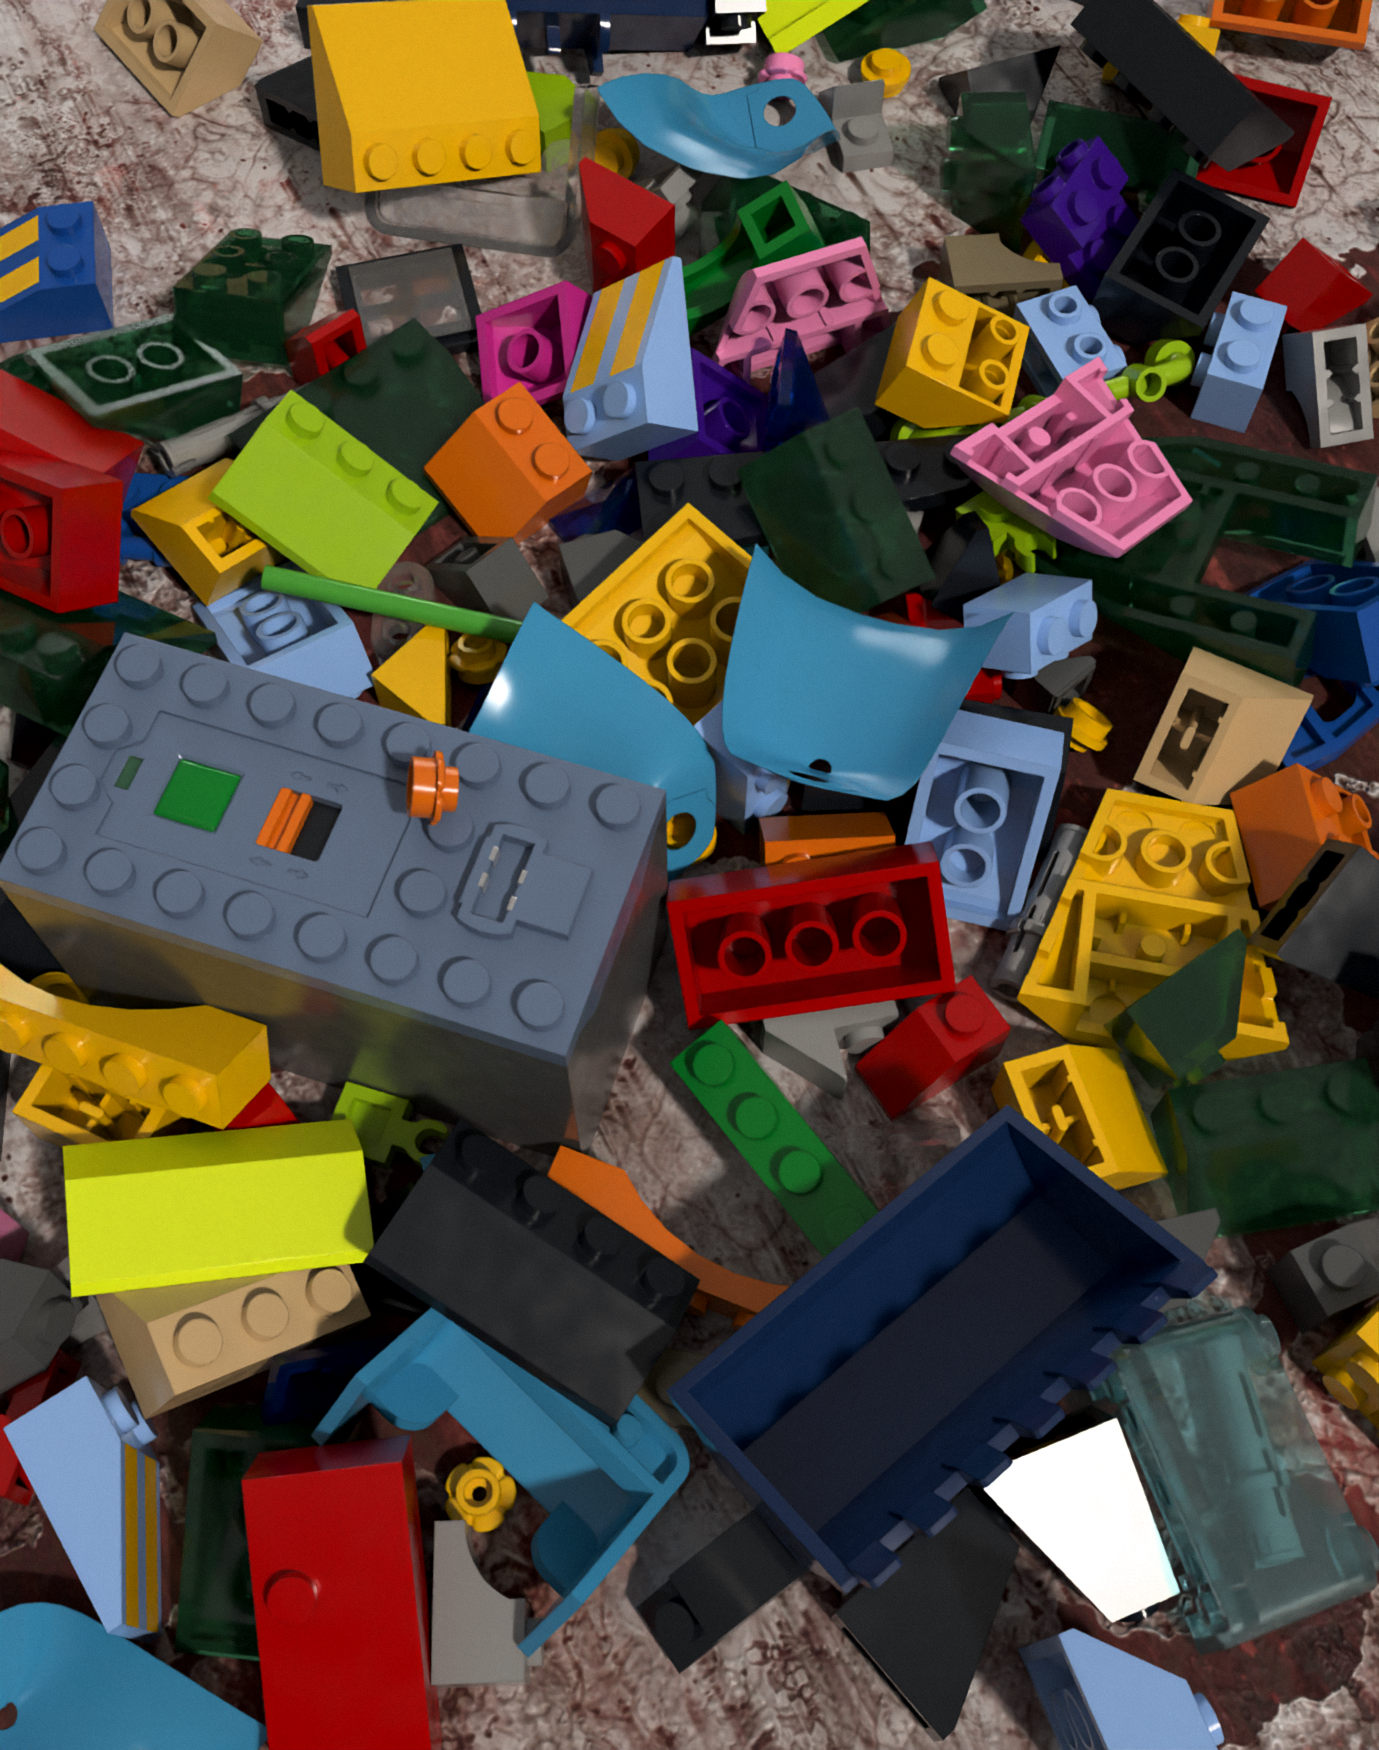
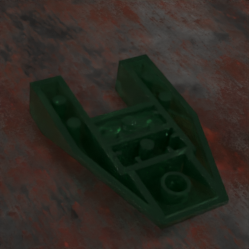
M1201 436L1142 437V440H1148L1157 444L1193 500L1188 508L1119 558L1097 555L1057 538V557L1055 559H1052L1043 550L1031 551L1035 554L1036 571L1033 573L1092 579V601L1095 602L1098 613L1185 664L1195 646L1299 689L1312 660L1317 612L1201 584L1200 582L1222 537L1352 568L1371 526L1378 475ZM1006 549L1001 553L1016 562L1015 554L1010 549Z

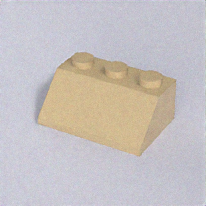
M107 0L94 27L95 32L162 106L175 117H181L239 87L263 42L225 0Z
M349 1264L95 1295L145 1420L336 1342L371 1316Z

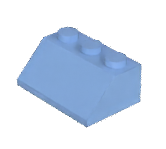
M1072 1628L1018 1649L1061 1750H1218L1217 1746L1224 1743L1222 1728L1213 1708L1202 1693L1192 1694L1187 1680Z

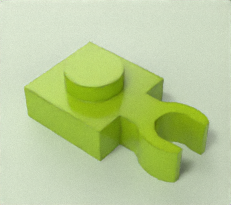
M984 490L955 509L956 521L963 514L976 511L989 528L994 556L996 557L1006 549H1010L1015 554L1017 565L1025 572L1033 573L1036 571L1035 554L1031 552L1032 550H1043L1052 559L1057 557L1055 537L1012 513Z
M348 1081L345 1083L330 1120L351 1119L363 1150L364 1163L386 1170L390 1169L396 1152L408 1155L414 1164L422 1168L420 1158L428 1155L419 1151L422 1141L429 1136H438L446 1140L450 1135L447 1127L436 1120L424 1119L418 1122H410L409 1118L413 1106L409 1100Z

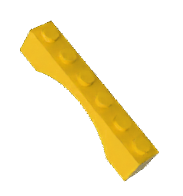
M0 963V1049L6 1053L25 1057L55 1068L64 1074L77 1076L115 1090L124 1096L140 1099L173 1111L182 1117L192 1118L222 1130L271 1080L267 1025L209 1005L176 1009L133 1010L89 1005L55 996L30 985Z

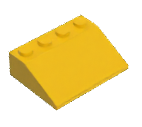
M397 0L307 5L324 186L361 193L541 172L539 113L506 0Z
M687 503L561 621L639 676L672 703L694 726L723 700L731 642L752 556L690 503Z

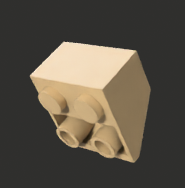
M1194 646L1133 780L1184 802L1201 805H1232L1229 793L1276 773L1314 695Z

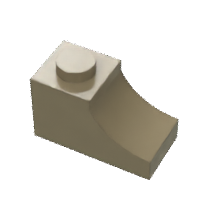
M999 233L944 237L938 272L939 282L1011 318L1014 316L1017 303L1061 290L1064 279L1060 263L1039 262L1015 254L1000 242Z

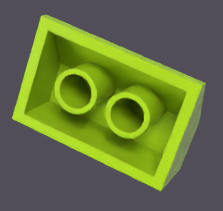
M292 389L262 422L208 497L211 502L307 573L375 589L439 503L416 483L409 480Z

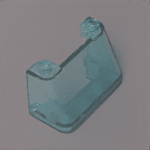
M1246 1305L1165 1326L1144 1344H1121L1108 1356L1118 1366L1117 1370L1096 1389L1089 1391L1093 1402L1108 1397L1111 1403L1118 1405L1119 1409L1112 1416L1117 1418L1120 1428H1125L1186 1571L1185 1574L1178 1576L1182 1589L1187 1591L1197 1587L1199 1595L1195 1597L1198 1612L1185 1617V1620L1200 1655L1241 1645L1371 1592L1377 1587L1376 1571H1379V1549L1367 1529L1361 1525L1357 1526L1280 1362L1278 1355L1281 1353V1346L1274 1326L1265 1315H1256Z

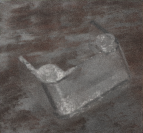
M590 84L575 87L570 139L555 141L546 148L541 158L539 179L510 175L365 192L364 208L368 221L377 231L390 236L447 244L462 243V246L540 257H554L565 252L575 241L582 216L578 163L584 157L592 161L595 160L600 94L597 91L599 85Z

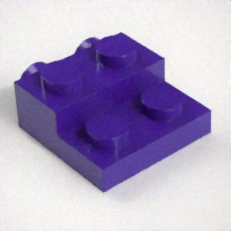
M1099 135L1086 142L1082 138L1075 139L1058 153L1055 158L1058 165L1050 176L1046 177L1034 188L1031 193V197L1034 200L1020 219V222L1052 263H1060L1063 278L1069 286L1076 285L1086 301L1095 297L1105 273L1139 222L1131 207L1128 206L1120 195V191L1128 181L1129 176Z

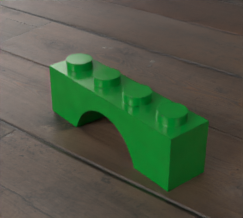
M787 180L737 210L734 226L727 237L708 254L682 267L689 337L727 315L736 285L747 270L826 247L806 204Z
M722 1019L669 1062L823 1258L881 1211L864 1188L847 1171L805 1121L775 1079L740 1036Z

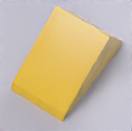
M426 625L371 674L381 707L452 727V667L449 663V657L452 654L447 629Z

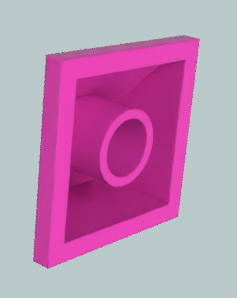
M565 280L477 315L476 328L483 405L518 382L523 384L539 406L563 398L593 296Z

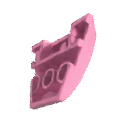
M862 236L747 270L736 285L712 360L750 384V374L753 371L842 344L845 352L848 353L891 326L890 314L883 301L879 289L880 284L867 245Z
M1098 356L1066 376L1053 395L1000 428L993 422L956 444L951 450L950 456L971 480L1012 513L1053 537L1077 548L1101 556L1119 558L1187 509L1193 500L1157 444L1148 440H1142L1129 420L1134 411L1127 398L1120 399L1119 401L1116 400L1103 380L1108 369Z

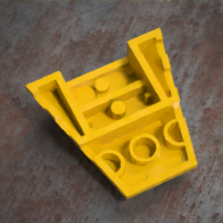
M1107 788L1029 972L1019 991L1017 1000L1071 1043L1117 1049L1119 1052L1199 1067L1285 1050L1290 1041L1285 1022H1279L1274 1002L1277 988L1272 967L1266 968L1263 954L1246 944L1261 922L1258 911L1252 910L1247 890L1251 880L1234 810Z

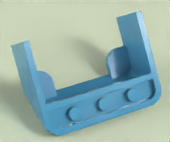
M433 1308L425 1312L355 1374L311 1434L319 1445L325 1444L368 1403L388 1422L396 1427L410 1431L429 1427L447 1410L502 1464L550 1514L533 1535L531 1556L539 1574L560 1596L517 1646L528 1658L584 1604L685 1481L690 1468L689 1454L683 1440L637 1394L620 1420L613 1428H610Z

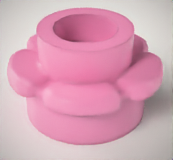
M784 52L773 53L766 57L764 69L758 72V82L793 78L806 86L805 64L801 58L794 54ZM783 96L774 98L781 101L791 100Z

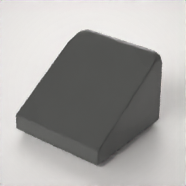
M1087 655L1054 661L1038 670V674L1032 678L1017 679L1013 698L1024 710L1053 715L1060 705L1067 706L1072 698L1081 699L1086 694L1096 668V660L1092 656Z

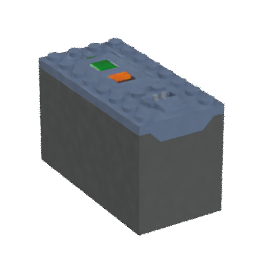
M124 632L0 863V887L91 1005L129 1010L176 1009L209 1005L267 1025L270 1066L340 1089H343L346 1081L404 1098L409 1100L413 1106L412 1112L455 1126L460 1119H463L486 1136L548 1156L555 1157L560 1145L588 1155L669 933L666 903L668 895L666 790ZM434 750H438L443 753L445 766L458 767L459 793L456 811L442 812L441 820L437 825L433 826L429 825L428 818L407 817L406 787L411 756L432 757Z

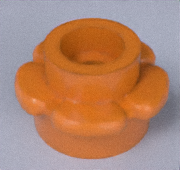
M434 750L432 757L411 756L407 775V817L428 818L429 825L433 826L437 825L441 820L442 812L456 811L459 793L458 767L445 766L444 756L441 751Z

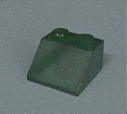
M1025 91L960 92L957 116H949L947 120L946 145L947 150L951 152L950 158L941 159L940 189L941 191H949L951 214L981 234L999 233L1000 242L1012 252H1019L1025 229L1020 219L1030 206L1031 193L1037 174Z
M1239 928L1206 949L1103 1025L1152 1090L1168 1083H1172L1177 1090H1180L1189 1083L1194 1085L1226 1062V1059L1219 1050L1235 1039L1237 1035L1247 938Z

